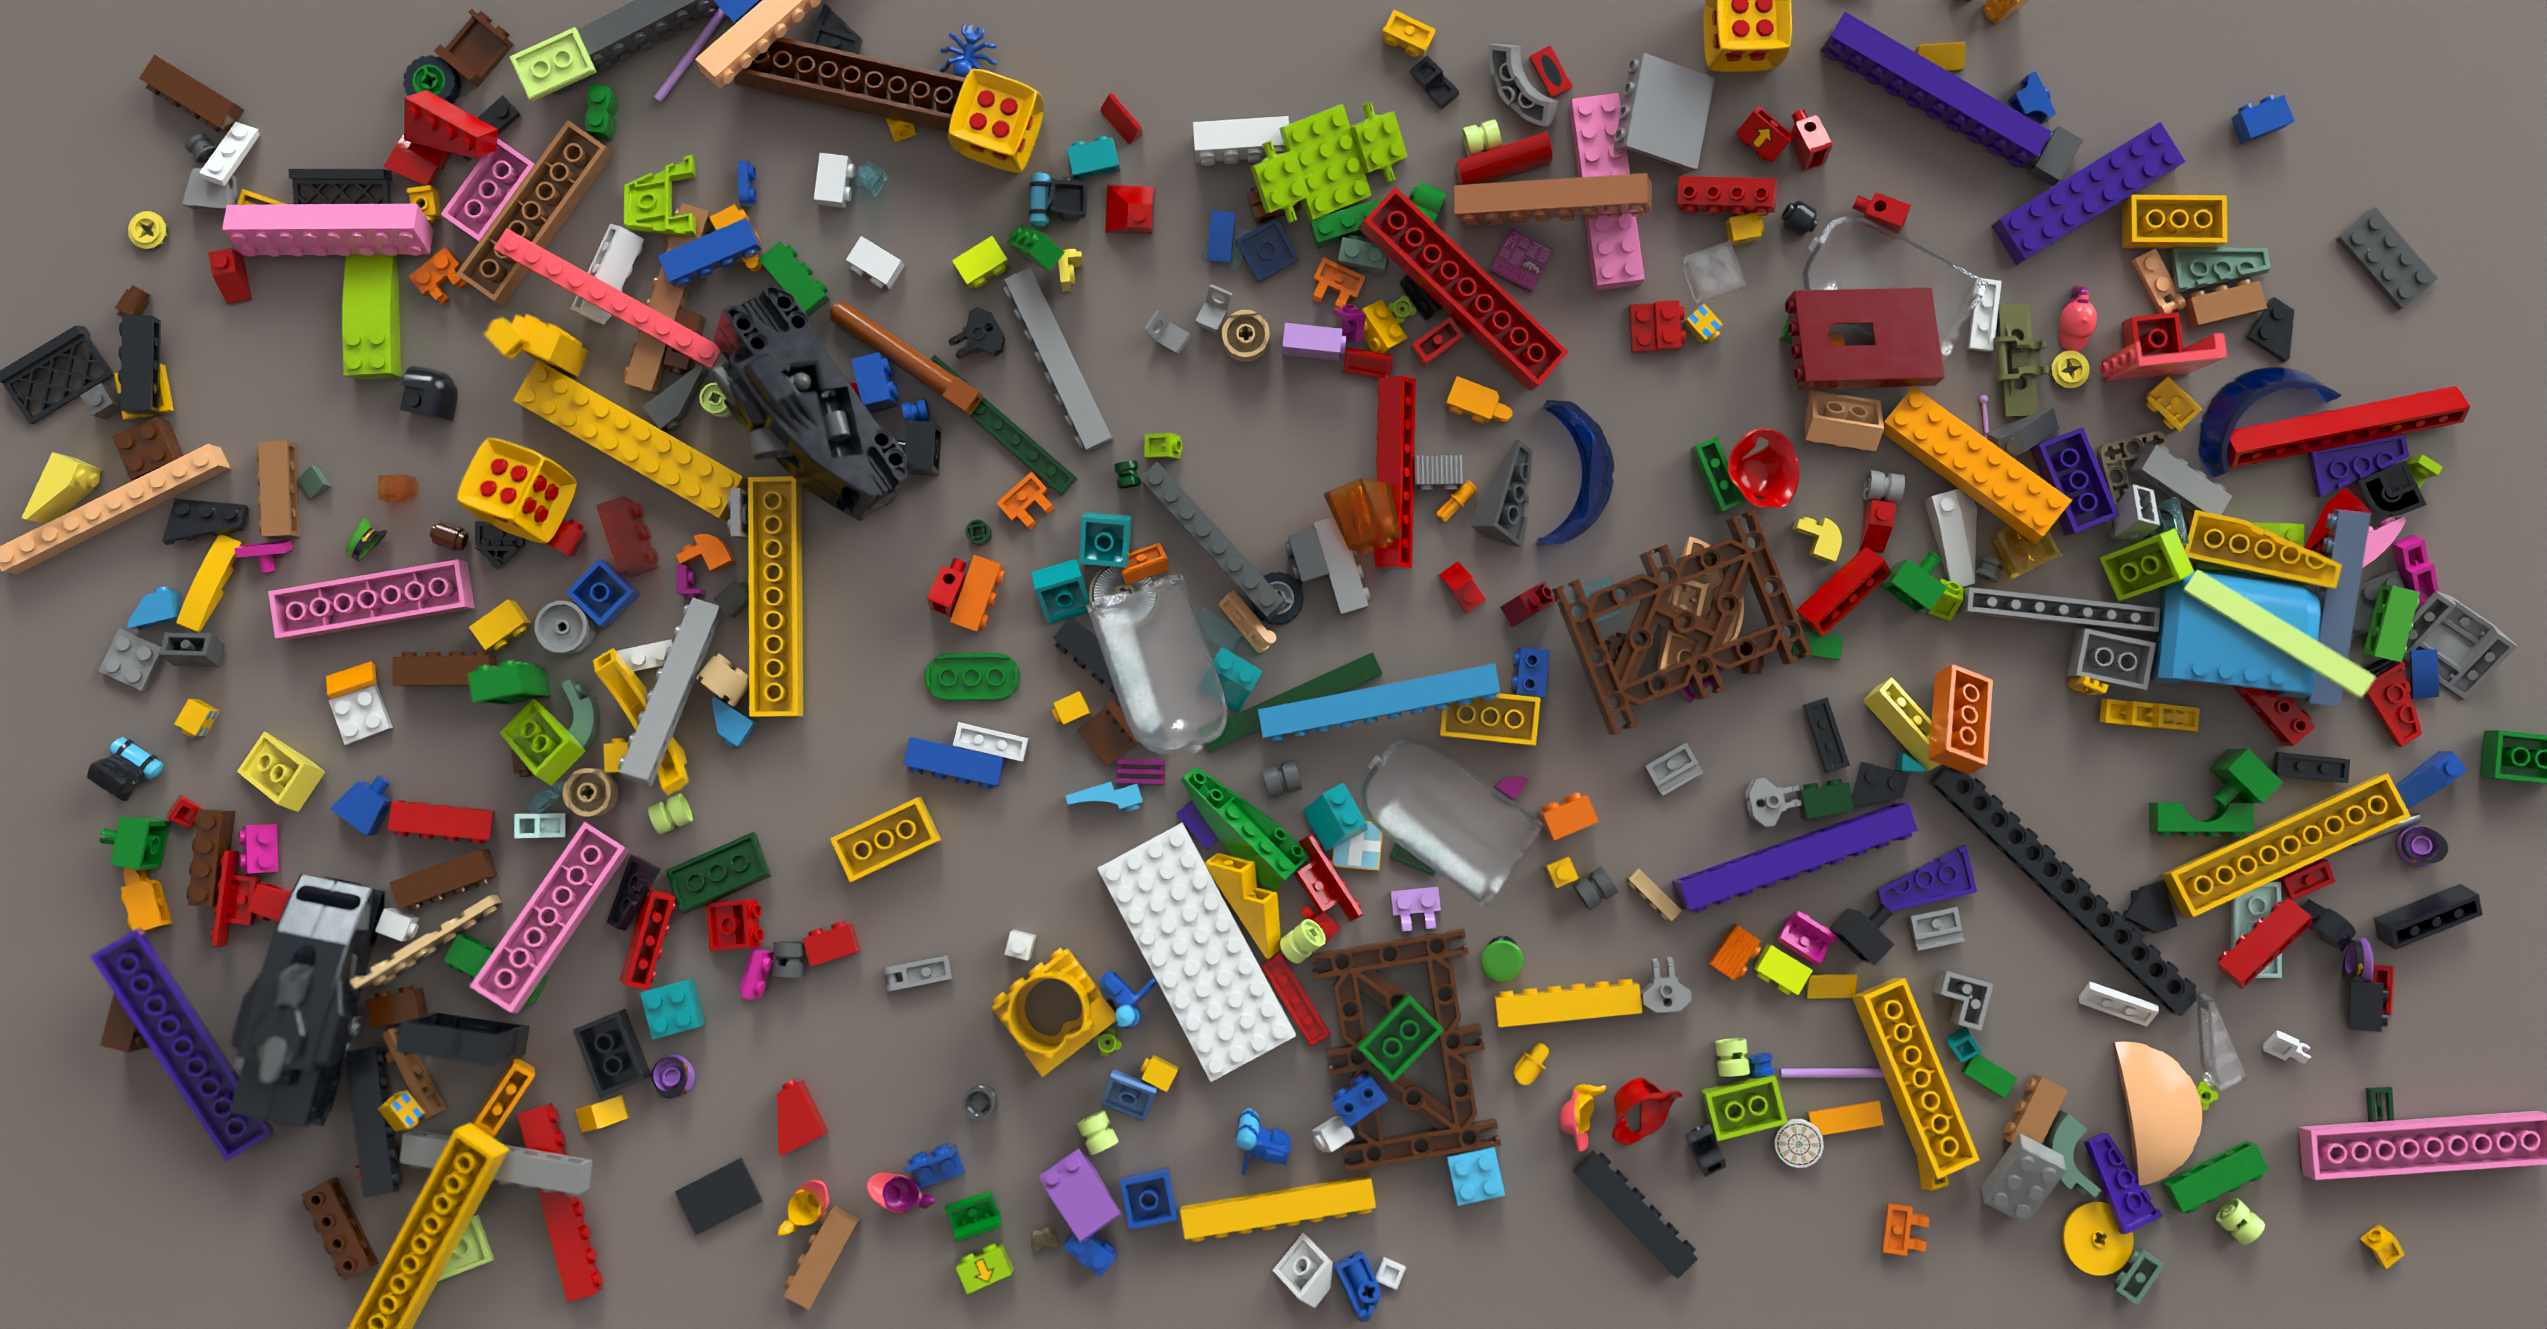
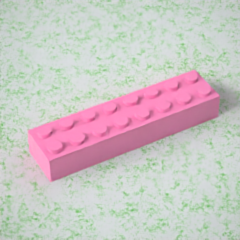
M1619 93L1575 98L1571 100L1568 106L1578 178L1630 174L1627 149L1613 150L1615 144L1614 134L1618 128V113L1621 108ZM1631 213L1622 214L1620 218H1608L1607 215H1598L1597 219H1584L1594 291L1641 285L1645 277L1636 217H1633Z
M418 204L227 205L222 227L224 233L239 252L249 257L255 255H269L273 257L279 255L349 256L350 254H362L365 256H372L373 254H386L389 256L410 254L419 256L420 254H430L434 232Z
M459 559L268 591L275 639L292 640L475 609L468 562Z
M584 822L470 987L509 1012L518 1014L630 850Z

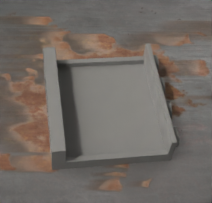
M1646 53L1631 57L1627 66L1628 75L1623 88L1624 96L1618 113L1619 123L1614 134L1615 144L1613 150L1617 151L1626 148L1676 165V171L1682 173L1697 170L1715 78Z

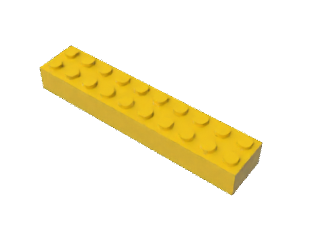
M536 360L513 399L516 403L726 521L730 514L727 504L730 488L744 489L748 483V479L539 360Z
M793 476L748 477L750 717H803L802 485Z
M2381 774L2161 875L2183 918L2195 917L2406 820L2411 816L2389 774Z
M471 1123L454 1130L348 1329L413 1328L507 1155L509 1148Z

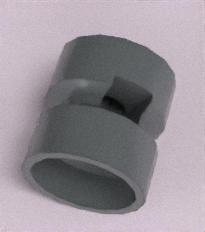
M1294 760L1282 763L1279 769L1275 766L1262 769L1270 799L1282 796L1285 790L1289 793L1302 790Z
M1601 866L1589 874V879L1583 877L1573 884L1578 896L1589 910L1600 905L1602 898L1609 899L1618 893L1613 881Z
M775 941L773 955L776 957V960L772 964V976L803 977L804 963L801 961V958L805 956L804 943Z
M976 1085L963 1099L964 1112L974 1120L987 1118L997 1106V1093L988 1085Z

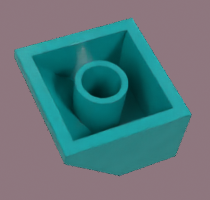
M1086 512L1081 517L1079 564L1127 568L1132 541L1133 516Z
M1077 558L1031 572L1034 588L1047 624L1093 611Z
M1221 647L1198 689L1239 713L1263 671Z
M1344 782L1321 794L1303 810L1325 852L1368 830L1367 823Z

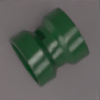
M1136 460L1114 464L1115 472L1119 477L1117 480L1118 489L1141 485L1140 477L1137 475L1138 464Z
M973 520L966 527V536L972 543L984 545L990 541L992 531L984 521Z

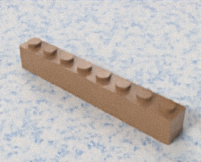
M682 203L674 216L693 213L696 218V236L668 234L666 252L709 234L712 226L709 217L712 214L707 210ZM659 263L661 269L659 275L655 276L652 289L654 291L652 297L647 300L646 306L675 321L677 310H685L694 279L687 286L674 287L668 282L662 265ZM638 330L639 338L631 349L632 359L630 366H627L624 371V383L632 388L658 395L666 370V365L663 363L668 346Z

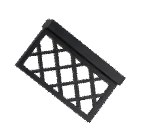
M289 169V179H292L294 204H301V201L303 204H310L318 195L327 204H334L341 195L351 204H357L365 195L374 204H381L382 202L383 204H391L390 181H393L392 171L386 169ZM300 184H307L314 190V193L307 200L301 195ZM327 185H333L338 190L331 200L321 192ZM351 185H356L362 191L354 200L345 193ZM374 185H382L383 195L378 200L369 193Z
M75 325L0 370V383L4 385L30 424H34L96 385L114 376V373L89 338L91 334L85 326ZM83 342L89 349L87 359L75 356L77 346ZM60 356L69 357L66 371L55 368L56 359ZM74 359L86 361L84 375L72 372ZM91 364H99L105 374L98 378L90 377ZM40 368L48 369L46 383L34 380L36 370ZM54 371L66 374L63 387L52 385ZM71 375L83 378L80 389H69ZM20 380L28 382L26 395L18 394L13 384ZM33 384L45 386L43 399L31 397ZM51 388L62 390L60 401H48ZM30 400L42 402L40 413L34 416L28 409Z

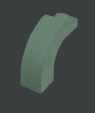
M569 679L561 683L574 713L573 723L568 731L587 751L598 734L600 710L596 697L585 698L586 690L584 686L577 682V680Z
M2060 1110L2047 1132L2044 1145L2064 1157L2066 1172L2059 1180V1183L2070 1190L2074 1188L2083 1196L2089 1194L2096 1198L2101 1189L2078 1171L2073 1158L2074 1148L2087 1128L2070 1114Z

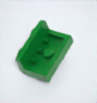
M991 1190L945 1206V1212L954 1230L955 1242L968 1240L973 1236L992 1232L1001 1227V1213Z

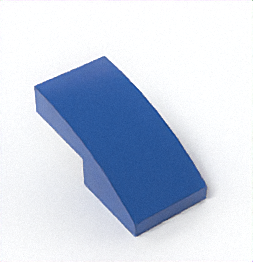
M1212 210L1207 260L1231 262L1236 212Z
M2437 649L2409 651L2412 699L2439 697Z

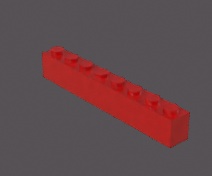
M1406 376L1379 378L1377 389L1378 434L1376 437L1377 481L1374 559L1375 567L1383 569L1412 568L1416 379Z
M553 1103L517 1114L526 1149L569 1156L564 1148L566 1143L564 1133L560 1131L558 1126L559 1113L553 1107ZM537 1187L567 1302L598 1293L602 1290L603 1277L601 1272L597 1271L595 1263L597 1255L595 1249L591 1248L590 1245L591 1233L589 1226L584 1223V1206L582 1202L578 1200V1196H566L561 1191L543 1192L542 1188Z

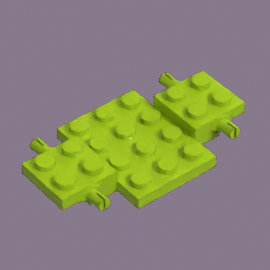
M1372 101L1364 103L1362 106L1366 118L1362 122L1350 126L1344 105L1340 104L1280 127L1279 130L1286 152L1276 154L1272 140L1262 143L1267 157L1261 163L1251 166L1265 213L1284 209L1287 222H1293L1297 220L1293 205L1302 200L1308 220H1314L1372 196L1365 173L1382 169L1386 182L1395 180L1391 166L1397 161L1408 157L1394 111L1375 115Z

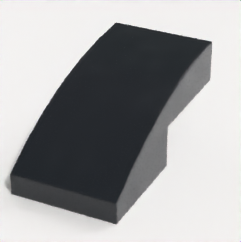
M1428 55L1410 69V73L1441 109L1460 95L1459 90L1443 75V70Z

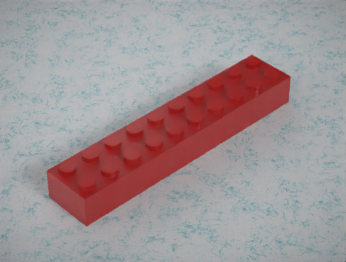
M1394 187L1358 226L1372 242L1529 391L1538 387L1567 355L1568 351L1398 188Z

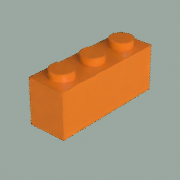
M977 555L973 556L950 620L951 623L980 633L981 628H986L989 616L986 615L989 606H994L997 598V593H994L997 584L1001 585L1004 579L1005 571L1002 570V564Z

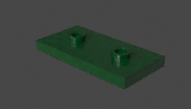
M755 832L666 870L679 911L683 915L771 877Z

